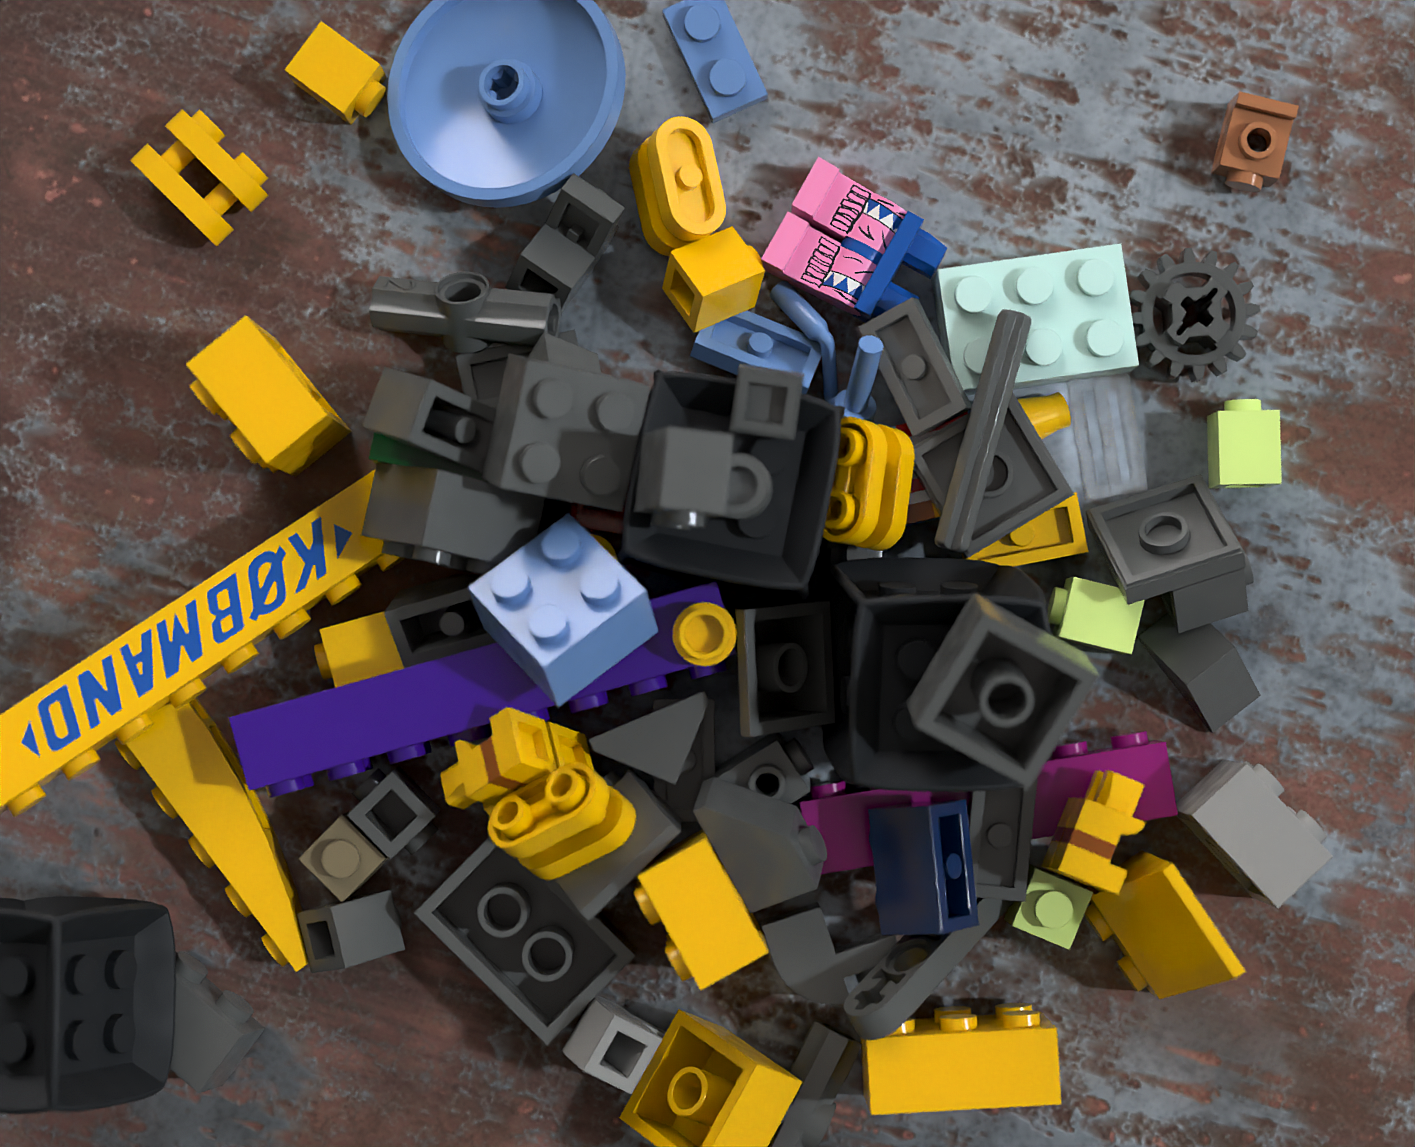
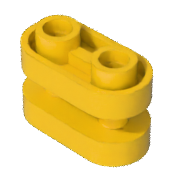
M181 109L165 125L177 138V141L161 156L147 143L130 161L211 242L218 246L234 230L221 216L237 200L252 212L269 196L260 187L268 177L243 152L233 159L218 144L226 135L200 109L192 117ZM194 158L220 181L204 199L179 175Z
M677 116L666 120L634 150L629 161V171L643 235L647 243L656 252L669 257L670 251L703 239L719 228L725 218L726 203L712 140L706 129L700 123L688 117Z
M856 417L841 418L839 452L822 537L829 541L855 545L875 551L886 550L899 541L906 527L915 459L912 441L903 431Z
M577 762L567 764L503 797L490 815L488 833L493 843L510 856L518 858V861L538 878L553 880L616 850L624 844L634 829L636 812L632 803L615 788L608 786L600 775L588 765Z

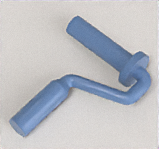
M781 281L776 284L770 292V298L810 340L820 343L824 400L835 406H843L845 408L843 417H856L871 422L876 412V402L871 396L883 350L882 341L870 335L863 336L859 340L847 390H843L838 394L835 341L829 332L827 322L788 281Z

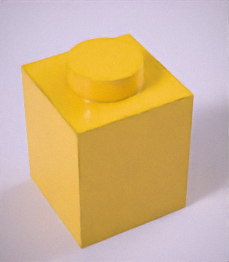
M322 21L285 68L286 73L294 84L350 125L353 124L359 114L364 117L369 116L381 102L386 92V87L382 84L387 76L381 65Z
M731 226L670 251L662 289L693 333L754 308L765 270L758 252L752 246L746 245L734 227Z
M384 611L319 629L323 643L314 645L317 664L324 680L333 678L335 688L404 669Z

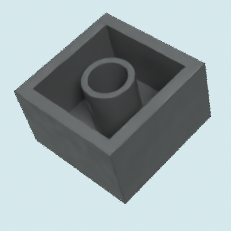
M509 353L482 478L504 489L623 512L650 386L626 378Z
M377 462L361 536L384 541L381 553L411 560L435 563L436 566L485 575L537 537L546 497L500 488L492 483L437 469Z
M973 592L906 704L915 727L1030 788L1099 675L1083 652Z

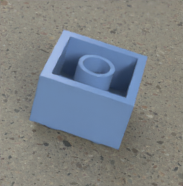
M569 513L468 587L483 628L557 707L561 706L658 632L646 590Z

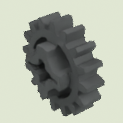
M1185 248L1180 253L1179 264L1177 265L1168 254L1161 256L1156 260L1160 275L1148 269L1143 270L1137 278L1146 290H1132L1129 293L1130 303L1138 307V312L1132 314L1133 327H1139L1140 335L1135 338L1136 347L1140 349L1147 346L1151 351L1145 366L1150 369L1161 361L1167 363L1166 379L1170 380L1177 378L1182 369L1186 368L1191 383L1199 382L1203 379L1205 366H1208L1216 377L1225 373L1227 366L1224 356L1236 362L1242 360L1246 356V352L1238 341L1252 340L1258 333L1255 328L1245 324L1247 318L1260 312V305L1245 304L1243 296L1254 287L1252 281L1237 285L1232 278L1236 274L1239 265L1233 262L1223 270L1216 267L1217 252L1213 250L1208 252L1201 262H1196L1192 248ZM1193 276L1205 279L1206 282L1200 287L1185 288L1178 281L1174 283L1172 280L1179 277ZM1206 297L1207 300L1200 307L1202 311L1197 317L1199 323L1194 324L1190 328L1187 327L1179 334H1176V331L1183 324L1181 320L1185 317V309ZM1223 297L1226 298L1229 306L1230 325L1222 319L1221 299ZM1153 305L1162 312L1163 331L1159 335L1153 322ZM1185 343H1199L1204 349L1210 348L1212 351L1201 355H1187L1177 350Z

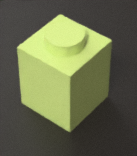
M1238 399L1224 401V411H1217L1207 416L1209 489L1268 488L1282 483L1280 410H1261V400Z
M1077 577L1067 578L1063 589L1054 587L1047 610L1048 621L1055 624L1052 636L1060 640L1122 655L1132 654L1145 600L1127 605L1118 587Z
M1029 864L1026 901H1015L1008 908L1004 920L1013 927L1070 950L1093 892L1081 885Z

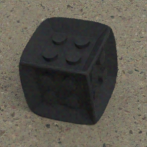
M654 371V384L646 404L628 487L622 530V549L617 555V560L622 565L633 563L651 571L707 584L717 581V585L763 594L794 595L799 600L806 599L809 595L807 583L814 569L824 531L839 452L841 418L845 413V408L801 393L794 440L729 431L736 387L735 379L691 372ZM668 426L733 434L732 454H746L756 458L765 466L771 476L773 493L768 506L758 516L748 520H733L723 515L705 518L704 528L691 527L690 530L651 526L653 514L634 512L642 435Z
M872 558L851 560L830 566L823 600H830L836 723L822 725L823 747L833 768L844 781L874 789L913 792L995 791L1024 786L915 727L906 703L973 592L1050 634L1044 593L1030 577L1013 566L969 559Z
M54 896L23 901L0 897V1114L96 1110L146 1099L164 1088L171 1067L174 1046L176 989L175 940L171 917L167 907L149 901L125 898Z

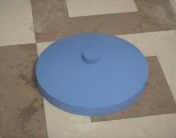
M432 0L410 25L392 63L388 81L387 102L388 115L395 140L410 165L438 190L456 200L476 206L494 208L513 207L540 200L560 190L573 173L577 176L582 174L603 150L612 135L621 112L625 93L626 72L621 44L611 22L594 0Z

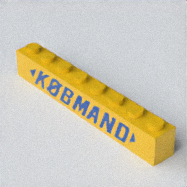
M375 470L0 715V814L9 809L12 815L16 817L27 811L47 796L41 788L62 773L68 781L81 775L101 760L96 753L98 749L116 737L122 745L132 741L154 725L149 715L171 702L175 709L186 705L207 689L202 682L203 679L221 667L228 674L237 671L259 655L254 645L274 632L280 640L288 637L311 620L306 611L325 598L328 599L331 605H335L347 598L362 586L358 576L376 564L384 572L405 559L381 553L384 541L361 536Z

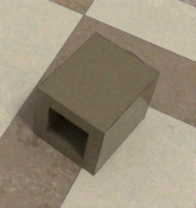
M349 812L342 814L298 858L342 903L352 897L389 859L347 815Z

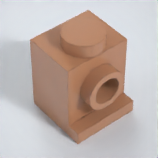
M1239 91L1227 104L1211 173L1226 177L1225 184L1227 186L1242 191L1260 192L1262 186H1272L1280 178L1293 120L1297 116L1299 106ZM1248 134L1264 137L1266 140L1265 151H1253L1247 144Z

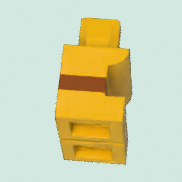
M506 707L490 718L493 736L479 745L462 740L454 742L458 762L442 771L440 777L448 805L464 810L476 801L482 802L484 810L490 816L494 807L503 797L567 764L578 762L588 765L592 770L594 768L585 734L552 722L545 723V720Z
M1096 770L1085 797L1068 798L1041 867L1097 890L1118 895L1127 870L1110 864L1120 835L1135 834L1146 824V822L1132 817L1144 784L1110 770H1105V772Z

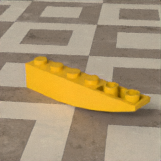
M193 699L179 709H175L171 702L149 715L154 722L152 727L124 745L117 739L115 740V745L131 767L138 770L143 766L157 786L151 792L162 810L172 819L180 816L194 834L188 839V842L197 857L208 868L216 864L230 884L225 887V892L236 909L245 917L253 913L267 933L261 939L271 956L283 967L290 963L297 972L308 964L297 913L302 912V907L277 835L255 789L248 790L240 762L219 727L198 699Z

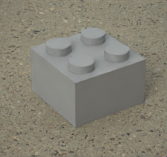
M1222 760L1176 803L1178 811L1176 816L1252 898L1279 908L1333 858L1321 844L1328 836L1305 811L1301 809L1296 813L1278 798L1285 790L1278 780L1261 764L1258 763L1253 767L1247 761L1241 763Z

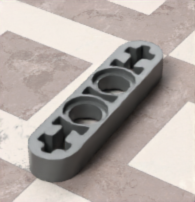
M976 897L978 926L945 934L904 935L852 990L845 1000L843 1008L858 1036L864 1040H877L892 1034L901 1027L1015 901Z

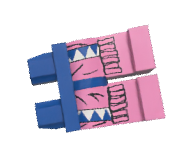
M818 157L792 203V213L787 212L761 258L764 270L843 311L853 314L854 317L865 323L870 321L872 317L875 318L911 297L919 300L920 297L893 283L896 274L903 264L931 280L947 251V247L930 233L922 230L924 219L910 211L906 212L892 201L861 186L841 174L839 168Z

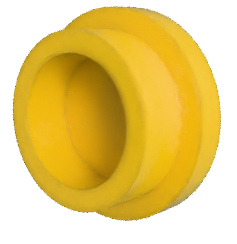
M707 602L693 604L683 610L675 621L673 627L674 645L678 653L692 664L699 666L717 664L731 653L735 645L736 627L734 621L725 609L716 604Z

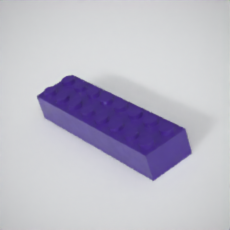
M717 581L650 599L649 602L658 632L566 702L569 704L571 713L609 703L606 691L621 686H629L631 697L668 687L665 674L688 668L693 680L728 670L725 659L710 666H699L688 662L678 653L673 641L675 621L687 607L696 603L707 602L716 604L724 609ZM493 643L229 717L248 790L266 786L268 796L271 798L313 786L314 782L311 773L326 769L329 781L373 769L371 756L387 752L389 763L393 764L431 753L432 749L429 740L446 735L450 747H454V742L459 740L471 742L491 736L488 725L490 718L506 707L546 721L550 719L547 707L554 706L555 704L498 643ZM735 646L727 657L737 654Z

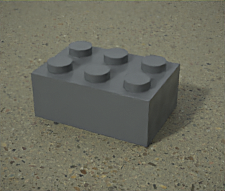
M490 837L414 912L546 1045L636 956L637 947L600 911L588 921L578 911L555 879L543 880L538 878L518 861V858L510 856L493 843Z

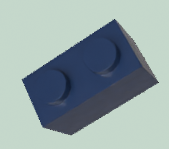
M966 799L901 803L868 809L870 822L869 843L873 852L876 881L875 904L879 913L881 935L945 934L978 926L979 919Z

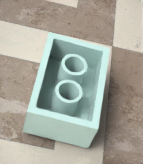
M1121 244L938 269L932 278L941 346L966 396L976 394L997 315L1003 309L1022 312L1030 316L1032 320L1013 389L1126 374L1139 366Z

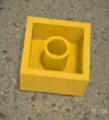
M678 1009L619 1118L656 1147H768L802 1081L725 1027Z

